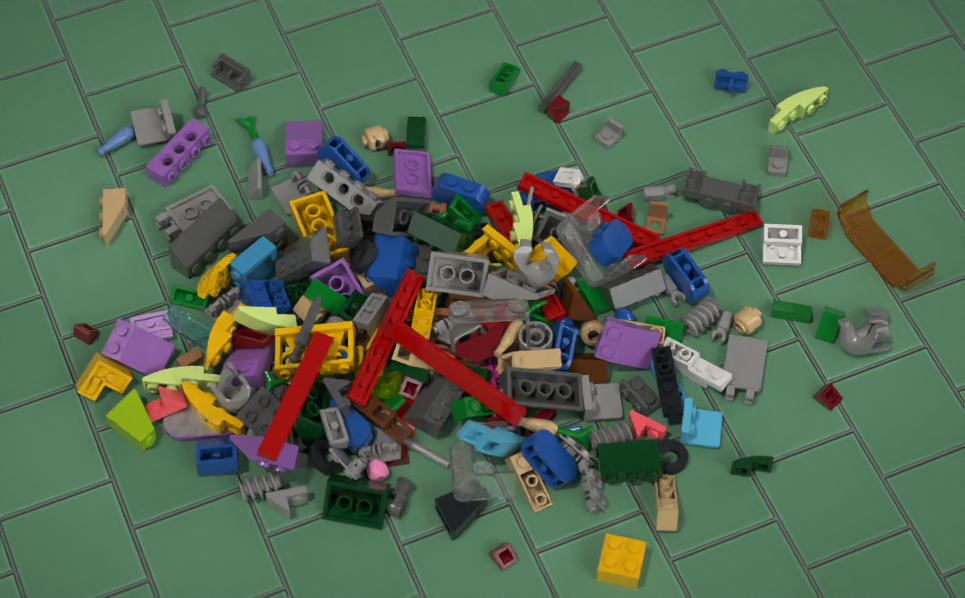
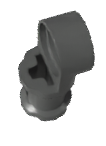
M398 477V483L394 491L390 492V497L394 501L389 515L398 519L402 517L405 511L407 495L410 489L414 488V483L406 477Z

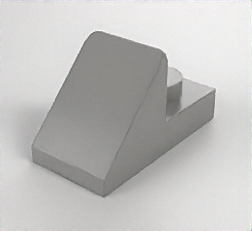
M770 145L768 176L786 177L789 147Z
M884 307L864 308L865 319L868 317H881L882 323L871 324L868 333H870L871 327L874 325L886 324L887 331L878 332L876 342L890 341L891 335L887 322L890 314L889 311Z
M306 486L265 493L267 506L288 519H291L290 505L299 506L308 502Z

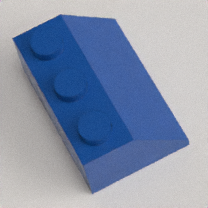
M377 234L374 244L377 246L376 254L368 267L366 277L393 298L405 271L408 268L414 271L418 247L403 236Z

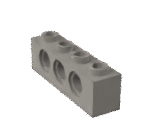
M326 158L317 161L307 179L323 191L325 190L327 194L346 206L350 211L353 207H357L360 214L375 215V212L383 203L379 199L380 196L373 191L369 192L364 188L365 185L351 179L350 174L343 169L339 170L335 167L336 164L332 160ZM330 173L334 176L333 182L329 180ZM344 184H347L349 187L348 193H345L343 190ZM359 195L364 199L362 204L358 202Z

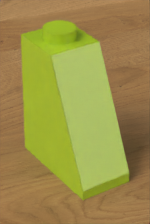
M135 389L106 415L108 425L142 452L155 443L157 439L155 429Z

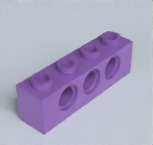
M191 118L145 166L147 177L163 187L173 182L176 175L186 168L191 159L195 158L199 151L209 144L211 140L209 128Z

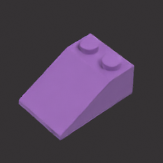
M322 120L286 122L285 153L287 168L314 167L319 160L317 150L323 145Z
M344 257L308 277L311 282L316 278L347 299L354 289L365 295Z
M606 315L593 350L594 357L612 363L649 370L652 361L651 348H657L662 333Z
M118 319L101 354L126 368L147 376L165 369L176 346L133 324Z
M275 339L264 348H236L225 361L223 369L228 368L226 363L230 362L238 375L241 374L247 380L250 387L260 389L263 386L266 388V377L263 370L270 371L275 350ZM238 375L232 379V386H242Z
M230 434L231 441L250 460L258 462L257 466L264 468L272 466L273 471L285 473V470H294L299 446L285 442L275 463L257 456V451L264 436Z

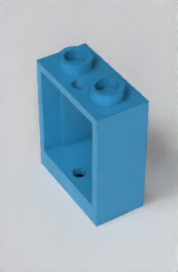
M262 236L230 262L232 286L234 288L238 287L242 292L244 280H265L275 272V261L278 259L276 246Z

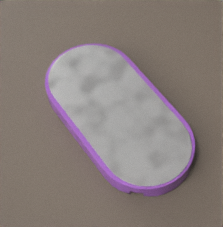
M188 403V407L163 417V426L166 434L176 441H196L202 438L234 435L226 429L221 435L210 429L196 416ZM228 412V414L232 415L233 417H235V416L237 415V414H233V413Z

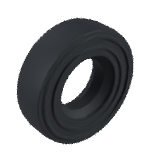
M364 241L354 253L350 269L357 274L364 273L375 257L377 246L371 241Z
M320 438L313 442L308 450V458L312 466L318 471L333 473L342 464L336 463L333 459L332 461H326L320 456V450H326L331 454L329 449L332 446L329 445L327 438Z
M673 439L660 441L661 454L666 451H673L678 457L673 463H667L662 458L663 474L674 475L681 472L688 461V452L685 446Z

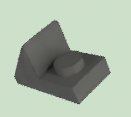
M327 377L323 378V382L343 415L347 417L352 414L349 409L351 403L346 398L352 382Z

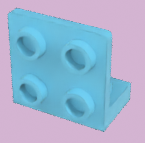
M685 397L680 443L719 448L722 412L696 409V406H692L693 398Z

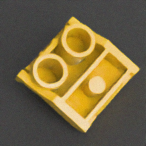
M236 254L226 255L207 270L196 288L199 297L206 299L210 295L215 298L221 288L225 289L231 280L229 263L236 258Z

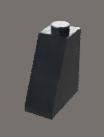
M479 480L435 499V510L452 541L456 540L487 507L489 492L485 486L482 487Z

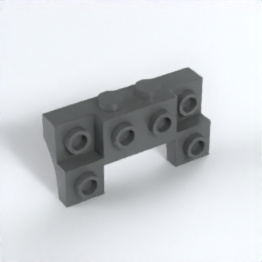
M689 167L682 186L681 196L699 200V205L720 209L725 212L734 213L735 209L754 212L761 184L758 183V186L745 183L746 180H743L741 185L707 177V171L701 173L693 171Z

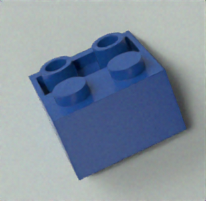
M281 279L244 280L240 295L244 305L251 307H276L277 314H283L291 308Z
M230 436L197 439L196 466L198 475L239 473L238 447L231 441Z

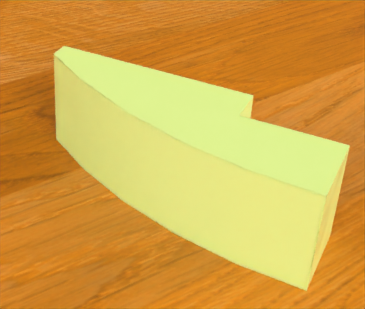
M238 306L233 315V319L242 325L274 336L276 328L297 326L295 315L277 314L276 307Z

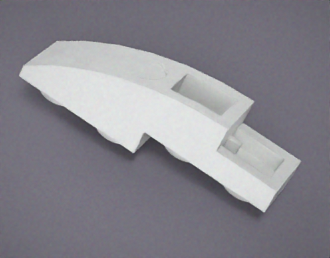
M669 337L664 340V345L659 346H671L675 369L704 388H707L709 385L722 392L733 379L731 373L700 358L699 352Z

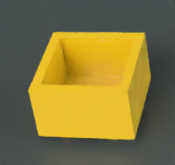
M606 533L596 581L637 589L646 542Z

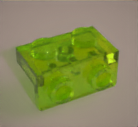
M394 371L379 376L371 394L379 400L399 395L403 374L399 373V371Z

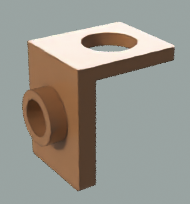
M650 201L646 224L647 230L661 236L664 235L669 203ZM653 222H657L661 225V228L654 230L650 225Z

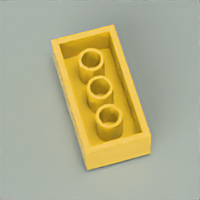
M325 190L289 201L290 214L300 239L321 227H326L331 262L329 265L343 257L346 262H350L349 248L338 246L336 243L332 218L335 214Z

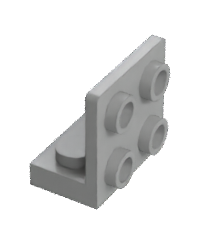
M168 99L160 100L158 107L131 111L130 113L138 146L170 141L176 134Z
M582 375L583 420L622 419L623 411L619 384H593V382H589V375Z

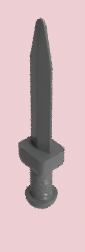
M320 295L311 304L299 335L295 336V347L292 355H289L291 363H298L302 349L307 347L309 342L308 336L319 312Z

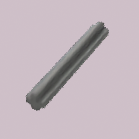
M574 61L539 104V112L543 114L548 112V106L563 93L581 70V63Z

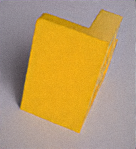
M550 236L544 242H550L559 256L557 271L553 277L558 283L578 264V261L553 236ZM541 243L536 245L527 256L532 263L546 259Z
M96 352L76 383L77 392L93 401L97 399L104 386L123 394L132 380L131 371Z

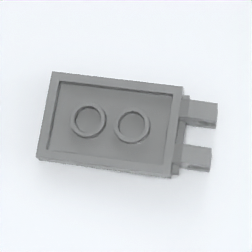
M212 184L165 207V212L155 217V226L158 230L167 227L169 223L172 225L164 230L166 233L165 239L170 243L184 232L219 197L223 199L232 212L233 209Z
M729 334L724 370L731 373L733 379L726 386L725 401H733L735 389L745 390L744 404L752 406L754 392L760 393L768 341Z

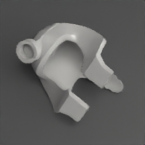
M521 239V246L514 251L513 256L522 279L534 288L547 285L551 282L557 271L559 261L557 252L550 242L542 241L541 246L546 254V259L532 263L527 257L532 252L531 242L528 239Z
M868 317L864 324L857 329L854 328L850 319H839V343L841 348L853 355L889 351L890 345L874 344L877 340V333L887 331L886 324L874 325L867 335L871 324L882 323L881 317Z
M228 362L226 363L228 368L223 369L221 372L218 388L212 382L210 389L223 409L227 412L238 414L255 395L257 390L254 387H250L247 380L241 374L238 375L234 366ZM238 375L242 386H232V379Z

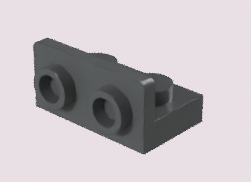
M639 375L628 382L625 379L620 382L619 392L624 399H627L632 404L635 412L646 417L661 407L659 397Z

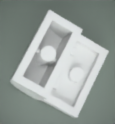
M764 224L761 244L762 264L800 266L802 225Z

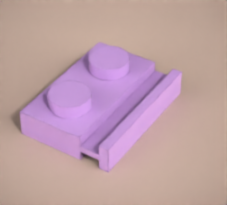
M168 310L130 318L131 324L163 340L174 338Z

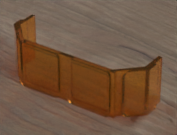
M867 189L840 205L837 211L840 224L848 240L868 259L883 279L893 288L898 287L900 290L907 291L933 276L936 263L932 262L922 269H918L873 220L866 201L869 193Z

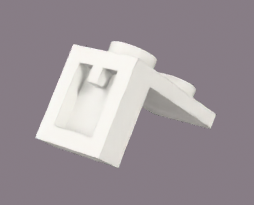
M563 167L559 168L553 180L555 186L572 188L574 194L578 197L576 189L585 181L580 169Z

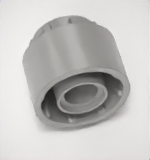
M532 321L523 325L519 331V351L552 349L553 334L550 327L539 321Z

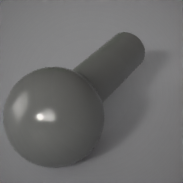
M203 86L199 87L197 107L193 110V115L196 119H204L208 114L205 108L206 87Z

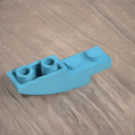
M468 420L456 433L458 439L473 444L476 451L500 457H507L517 453L521 449L522 441L525 438L498 426L495 429H491L471 420Z

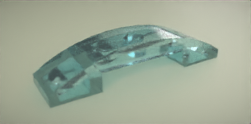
M173 303L163 317V320L180 335L206 350L211 329L189 317V312ZM233 344L226 354L223 353L221 357L229 358L236 349L233 348Z

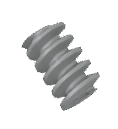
M707 296L699 305H696L683 315L679 322H684L683 329L696 337L698 332L703 331V327L707 328L709 323L712 324L714 322V319L720 318L718 312L720 311V306L714 298Z
M624 422L620 423V426L613 425L612 429L608 426L605 430L598 429L597 433L591 431L589 434L591 450L595 456L598 450L597 444L634 441L630 428Z
M267 471L266 478L263 473H259L258 480L255 475L251 476V481L247 477H243V483L238 479L241 496L245 503H248L249 496H251L253 501H256L257 494L261 499H264V492L279 491L282 488L279 473L276 471L274 476L271 471Z

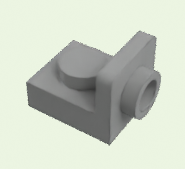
M609 117L606 121V126L594 136V141L609 150L622 138L623 126L618 121H614Z

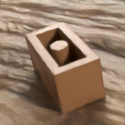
M196 347L176 359L177 366H199L204 363V357Z

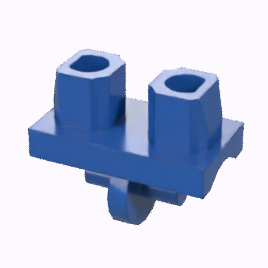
M726 69L716 70L714 88L728 90V93H732V91L746 92L749 74L741 71L737 73L728 72Z

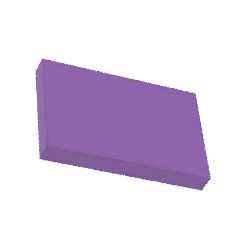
M394 148L395 194L431 198L430 153Z

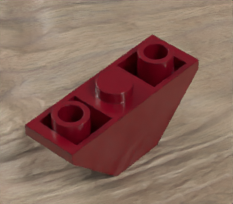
M497 324L486 328L487 333L480 335L477 332L468 336V341L462 343L461 340H458V342L450 344L451 348L447 349V351L471 363L482 361L494 355L504 328L503 326L498 328Z

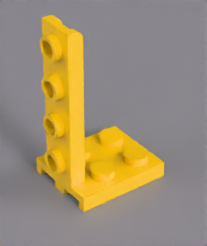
M489 224L482 229L484 235L475 240L467 250L463 251L487 255L491 251L498 261L502 260L509 269L519 273L513 256L514 251L518 248ZM438 292L437 297L440 296L443 292Z

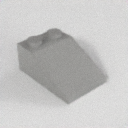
M431 251L425 290L483 297L484 295L482 294L489 264L488 256L466 252Z
M503 268L488 274L482 295L488 297L491 302L499 303L540 299L555 293L556 289L547 285L534 288L522 279L520 273L509 268Z

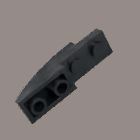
M671 346L651 348L663 418L683 415Z

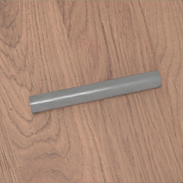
M409 438L402 442L423 456L445 468H449L451 461Z

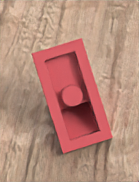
M158 386L161 398L145 405L151 422L188 407L183 392Z
M633 410L630 411L628 423L634 441L641 440L644 434L650 439H658L659 442L664 440L667 430L666 426Z

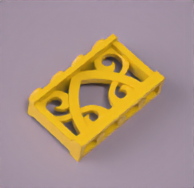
M346 321L313 325L308 336L309 342L307 347L303 348L301 352L307 350L315 331L334 337L333 344L318 375L327 376L335 373L347 374L355 372L356 330L353 322ZM302 326L275 329L274 371L278 379L287 380L293 378V370L298 368L304 354H300V361L298 363L289 364L290 361L288 359V364L283 365L284 359L292 355L295 347V336L299 335ZM344 339H348V347L342 346ZM283 345H288L290 350L283 353ZM341 350L346 352L348 354L347 358L336 360L337 357L342 358V355L337 351Z

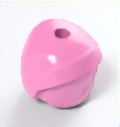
M373 459L367 465L366 472L371 481L381 482L389 475L387 465L380 459Z

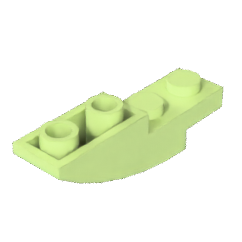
M824 86L807 89L783 100L776 106L774 117L769 121L768 132L774 135L778 130H783L790 120L793 121L797 116L803 119L805 116L811 115L818 105H823L827 100L828 88Z
M519 191L511 192V200H508L510 212L513 211L514 215L510 240L519 248L521 246V239H528L532 244L533 214L531 205L523 206Z
M182 366L149 374L142 378L144 391L150 393L159 392L158 386L183 392L181 385L183 381L197 385L200 390L212 392L210 384L213 382L218 388L220 375L207 374L204 366Z

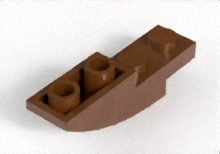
M372 394L363 408L350 401V406L367 421L377 426L392 440L397 442L398 445L413 431L393 410Z

